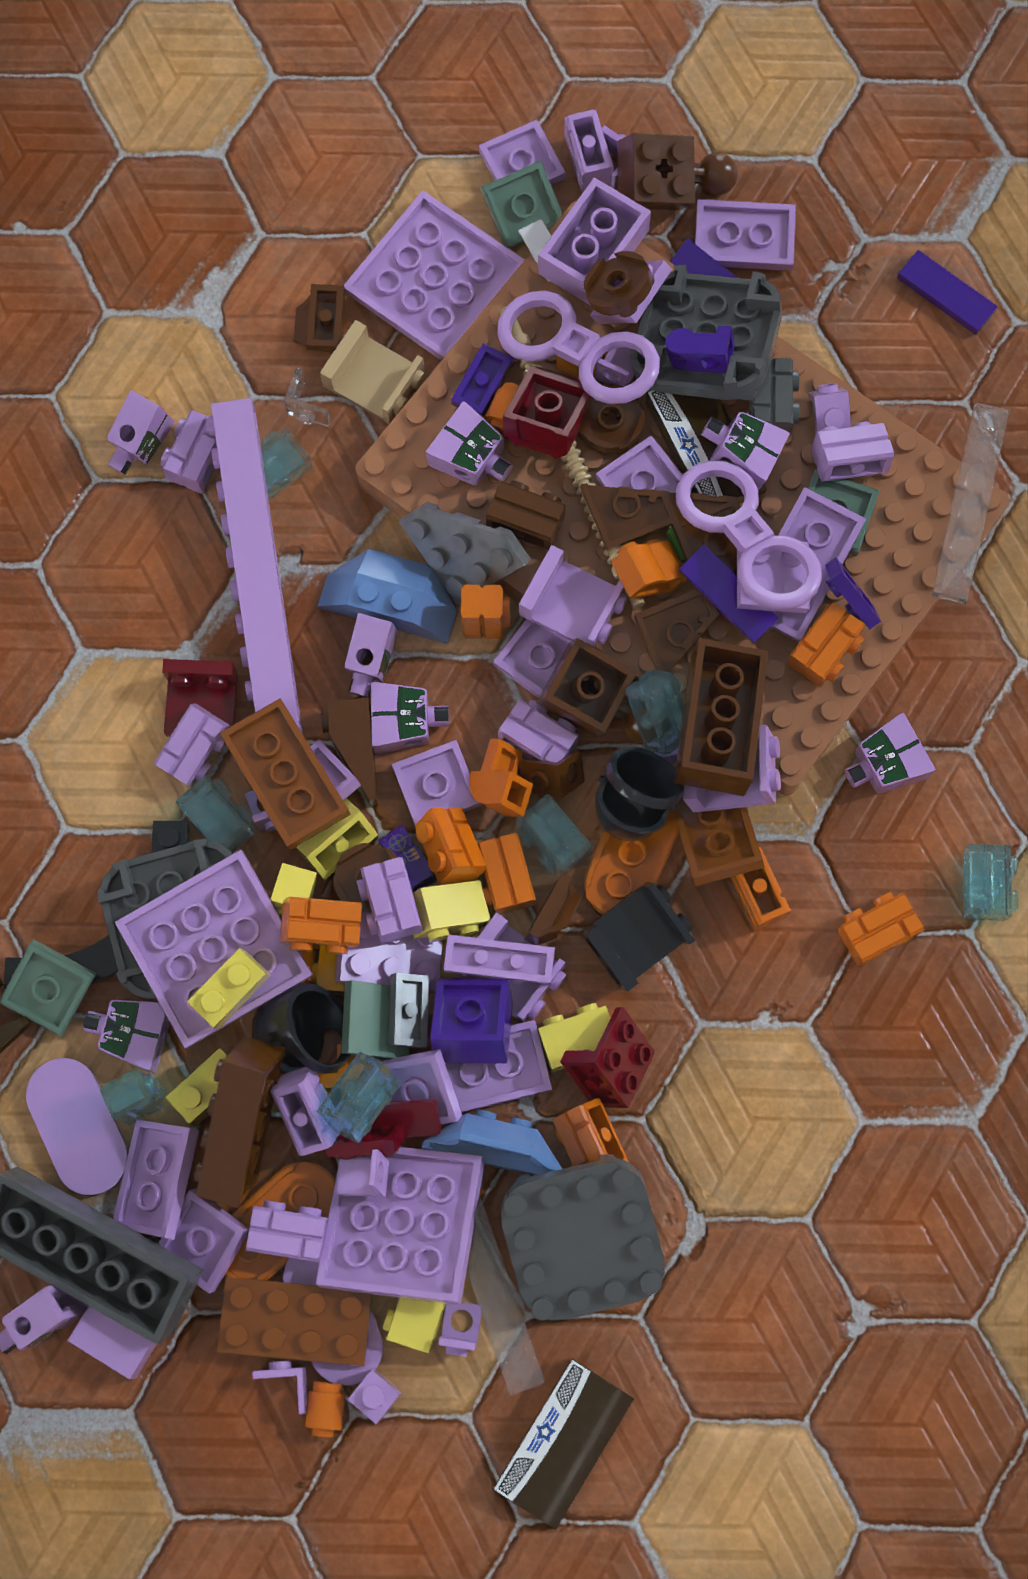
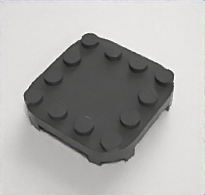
M673 265L674 271L670 272L643 312L637 334L644 336L655 346L660 357L659 374L654 385L649 390L722 400L753 399L767 377L782 319L780 291H777L776 287L766 280L765 274L753 271L751 279L691 274L687 271V265ZM718 326H732L735 347L733 355L730 356L726 373L680 370L670 364L666 349V338L671 331L678 328H686L693 333H716ZM630 349L631 365L637 380L645 368V359L637 350Z
M208 839L193 840V842L129 860L123 859L111 865L112 868L104 876L100 889H97L98 903L102 905L118 968L116 974L121 984L134 995L146 999H157L115 922L234 854L227 846Z
M615 1154L600 1155L601 1160L530 1177L529 1173H526L516 1178V1182L506 1191L501 1203V1218L505 1239L520 1294L526 1306L539 1320H566L636 1303L657 1293L662 1287V1279L665 1274L664 1255L645 1180L639 1168L636 1169L628 1161L616 1158Z

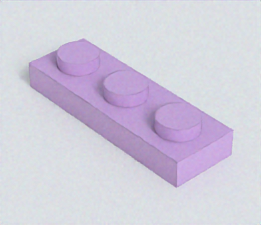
M448 935L443 972L551 984L555 947Z

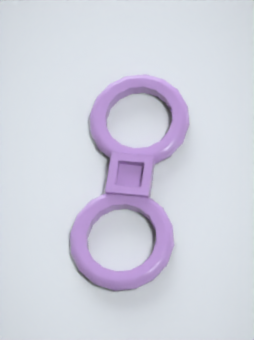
M546 290L526 293L517 297L505 307L498 320V339L502 348L512 357L527 362L543 361L555 355L579 367V380L584 391L597 401L607 404H621L635 400L644 395L654 385L659 374L660 357L655 346L642 335L628 331L614 332L600 338L599 334L576 323L577 316L571 303L560 294ZM546 306L555 309L561 314L562 326L558 334L546 343L528 346L519 343L512 337V326L516 318L528 309ZM627 347L637 350L644 356L645 368L641 376L635 382L623 388L602 386L593 377V368L597 360L604 353L612 349Z
M706 461L694 465L682 475L676 487V504L682 516L699 529L708 532L725 533L742 555L737 564L738 581L748 597L757 604L770 609L790 610L804 605L816 595L822 581L821 564L816 554L802 541L788 536H774V532L756 512L759 505L758 488L746 471L726 461ZM723 477L732 480L740 487L744 495V503L734 514L725 517H713L702 513L694 506L690 498V491L702 479ZM785 552L794 555L802 562L807 571V579L805 584L796 591L787 594L773 593L765 590L756 582L752 574V566L754 561L763 554Z

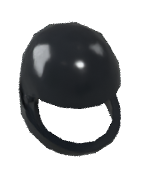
M638 747L622 748L614 752L605 767L604 775H600L598 779L600 784L595 796L596 814L603 829L617 840L630 842L650 837L665 825L670 810L674 812L684 793V785L674 783L676 767L662 756Z
M300 983L258 1007L252 1019V1039L285 1047L280 1073L286 1074L305 1067L318 1073H333L345 1066L351 1056L340 1053L337 1061L330 1065H325L318 1061L324 1043L323 1034L327 1029L337 1031L342 1039L344 1007L330 991L317 984Z

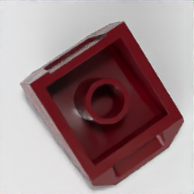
M530 366L503 415V434L516 447L522 446L550 455L554 459L568 454L578 434L592 397L584 391L579 379L551 370Z

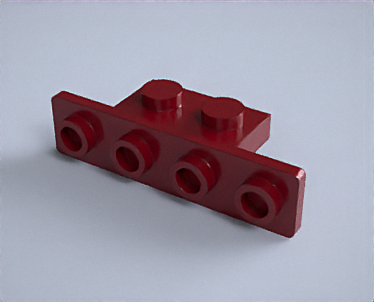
M434 1099L332 1105L342 1131L336 1137L333 1145L325 1149L327 1157H340L344 1160L354 1159L360 1155H372V1150H379L385 1157L396 1154L406 1137L436 1136L440 1134L442 1128L437 1102Z

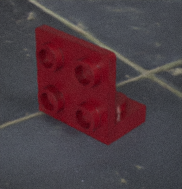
M163 659L162 673L168 681L164 721L165 736L170 737L190 704L194 703L229 724L230 727L234 725L238 672L233 662Z
M616 1007L595 1051L566 1050L560 1062L589 1101L600 1098L604 1108H629L652 1060L654 1050L625 1008Z

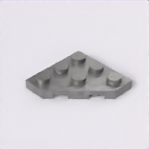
M430 502L424 503L399 520L403 529L456 605L461 603V588L463 585H480L481 588L484 585H492L531 560L511 530L500 526L494 529L482 525L481 520L459 512L455 514L439 510V505Z

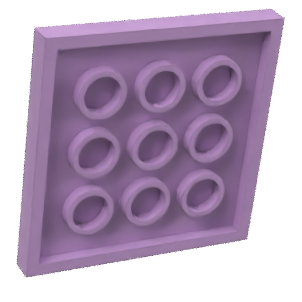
M422 190L344 284L345 294L442 361L523 263L524 259Z
M243 850L237 851L115 922L185 1049L313 976L300 951L290 950V943H280L282 919L271 903L267 892ZM239 948L244 949L271 976L221 1028H213L187 1001Z
M400 1147L396 1154L386 1157L389 1160L386 1197L339 1196L336 1193L338 1166L316 1285L328 1289L461 1305L485 1165L483 1156ZM360 1155L356 1158L371 1159L372 1155Z

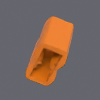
M652 539L645 544L638 545L636 542H630L622 546L617 551L619 555L611 561L631 599L642 598L651 594L661 595L674 591L687 580L678 571L683 564L670 541Z

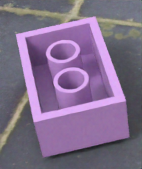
M594 177L538 254V274L591 306L584 289V280L588 271L602 258L606 262L616 258L614 254L616 252H634L649 231L651 211Z

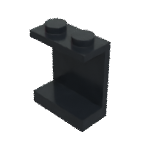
M644 883L580 931L582 937L618 987L627 992L638 984L636 978L682 943L690 945L695 941L689 933L693 930V927L682 913L677 915L669 905L673 900L661 884L656 886L654 883Z

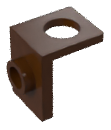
M580 750L573 751L559 762L526 758L519 761L521 777L533 784L531 794L563 798L585 782ZM573 763L575 773L573 779L569 782L567 772L570 764Z

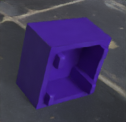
M437 979L430 1041L433 1050H441L445 1063H508L513 1008L509 979Z

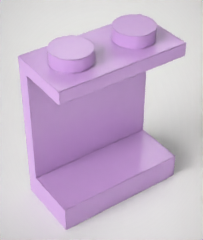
M551 545L519 603V615L571 641L578 638L594 648L598 642L604 644L613 625L609 624V621L614 612L620 615L629 596L625 594V587L621 580L615 586L564 561V551Z
M766 724L760 725L754 777L744 796L684 785V802L693 813L776 804V791L781 789L780 774L778 769H775V758L780 757L778 737L773 736Z
M497 912L478 936L480 939L533 945L524 940L525 937L508 925V920ZM559 958L558 961L554 959L551 984L509 980L513 1000L512 1016L524 1023L528 1017L534 1020L546 1004L542 1001L544 995L549 989L555 992L567 976L562 972L565 968V962ZM455 973L461 979H500Z

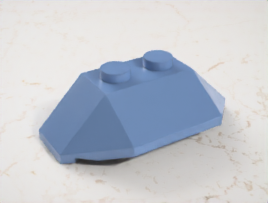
M367 549L327 575L317 606L319 609L357 619L358 613L390 621L399 631L448 644L457 616V610L448 592L429 565L372 549Z
M476 1109L475 1115L466 1113L457 1122L444 1127L440 1134L425 1139L422 1144L423 1150L483 1156L485 1165L523 1174L529 1173L532 1176L562 1169L538 1129L531 1128V1121L511 1117L510 1123L496 1120V1113Z

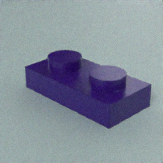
M483 343L454 393L451 404L458 408L464 401L483 418L513 364V357Z
M837 557L827 563L825 567L829 578L826 580V583L837 598L843 595L848 604L845 607L849 614L858 620H862L869 630L879 624L881 620L875 606Z

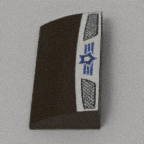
M652 390L646 392L645 403L681 474L683 475L694 465L710 461L717 444L701 435L703 429L711 417L726 426L731 423V419L721 400L660 393ZM723 477L702 479L692 488V493L707 494L708 496L737 497L739 504L744 502V495L741 489L731 480ZM764 484L758 490V495L767 491Z
M571 1358L495 1483L493 1490L539 1520L557 1529L634 1398Z

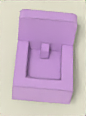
M837 383L818 385L817 391L808 392L809 400L813 404L815 435L816 432L829 426H836L838 429L851 427L848 391L838 388Z

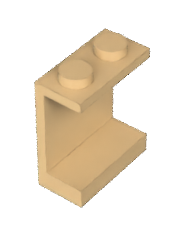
M355 320L320 371L323 387L390 424L409 401L407 398L413 389L418 390L423 384L426 372L424 359L421 356L417 355L415 360L411 362L369 338L367 326Z

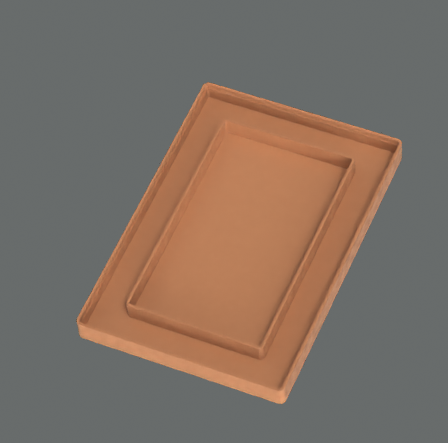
M577 201L571 203L549 230L551 236ZM642 242L634 251L640 254L645 261L665 260L672 268L671 272L674 271V264ZM530 253L356 464V474L359 487L401 519L424 503L430 502L439 505V510L450 514L459 512L481 520V524L486 526V514L501 481L487 473L477 486H473L427 465L425 451L458 409L451 404V399L481 345L484 343L511 356L502 348L497 336L498 320L500 318L499 310L508 306L517 297L529 292L546 290L557 293L571 303L577 316L576 323L599 334L600 338L614 332L628 331L637 334L642 315L637 323L597 324L590 316L594 310L592 306L553 282H547L546 278L538 274V264ZM546 306L533 307L517 317L523 333L527 334L532 342L531 346L541 345L550 341L558 334L562 326L561 314L555 309ZM777 336L771 359L791 358L793 360V371H799L798 392H793V403H799L800 414L799 423L793 424L791 433L767 481L764 483L767 491L758 495L759 505L756 512L771 528L774 536L779 535L803 488L808 489L814 469H817L811 453L815 438L813 404L809 400L808 392L817 391L818 385L837 383L838 388L845 389L849 394L851 427L860 422H869L870 424L884 423L888 433V440H890L894 450V458L888 473L846 478L847 480L880 490L858 555L855 556L848 553L842 565L873 603L881 622L870 630L865 625L860 635L865 638L864 642L853 656L847 652L840 663L844 665V668L833 683L826 680L821 688L817 687L806 679L804 675L789 667L787 660L799 642L772 628H769L752 644L720 612L699 637L769 651L760 725L766 724L773 736H777L779 739L780 757L775 758V769H778L781 779V789L778 792L783 795H791L798 789L999 522L1009 505L1010 499L1006 492ZM557 355L537 363L543 366V369L579 379L556 368ZM513 357V364L500 388L507 382L520 386L524 379L523 372L525 371L519 366L522 361H517ZM634 376V378H633V380L631 381L630 384H632L633 382L636 381V377H635V376ZM596 380L601 385H607L603 382ZM645 393L638 400L645 412L644 429L638 441L630 446L629 450L649 436H652L678 468L645 403ZM720 399L731 421L738 412L749 414V400ZM488 407L486 413H485L484 416H483L484 419H485V416H486V414H487V412H488V410H489V407ZM610 412L608 416L602 415L601 417L602 421L605 420L606 425L617 424L620 419H616L617 414L614 412ZM577 434L575 449L581 451L579 457L585 460L583 466L588 467L586 474L592 475L590 483L601 486L596 480V473L625 453L617 454L597 451L582 441L579 434ZM502 436L504 438V450L500 457L513 464L511 472L503 482L519 481L527 485L530 492L538 495L548 492L558 496L561 499V503L566 504L564 520L553 546L564 551V561L616 586L619 579H615L611 572L613 565L607 563L609 556L603 554L606 548L599 545L602 539L596 538L598 530L592 529L594 522L588 520L590 513L584 511L586 504L580 503L582 496L576 494L578 487L572 485L575 479L569 478L571 470L565 469L567 462H563L561 457L554 459L550 455L522 446L516 447L506 436ZM670 525L631 542H636L638 545L645 544L652 539L670 541L667 531L672 527ZM518 539L531 560L492 585H501L503 593L517 603H520L548 550ZM688 580L674 591L643 597L645 604L637 609H632L629 600H627L620 615L614 612L609 621V624L613 625L605 643L601 644L598 642L595 647L636 671L637 674L631 685L680 721L683 718L690 659L698 639L668 675L660 680L634 615L695 590L696 588ZM829 589L808 630L830 602L836 603L847 611L845 605L848 602L843 595L837 598Z

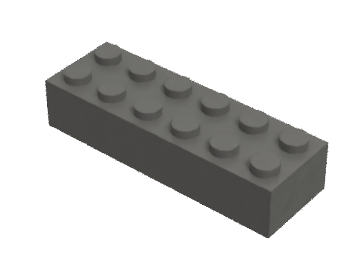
M18 1166L0 1173L1 1257L157 1345L174 1334L204 1269Z

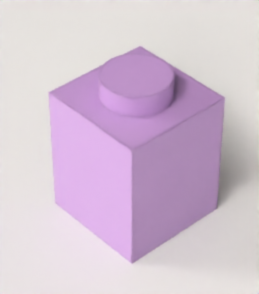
M372 1369L348 1398V1401L377 1424L403 1392L377 1370Z

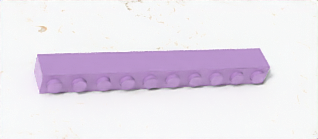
M252 398L211 404L212 415L207 416L209 435L216 437L217 448L211 449L214 468H220L222 481L216 482L219 502L225 501L227 514H221V522L224 535L230 534L231 547H226L228 567H234L236 580L230 581L233 600L240 603L241 613L235 614L238 634H244L246 647L240 648L243 668L249 667L251 680L245 681L248 702L254 701L255 712L281 698L303 734L255 406Z

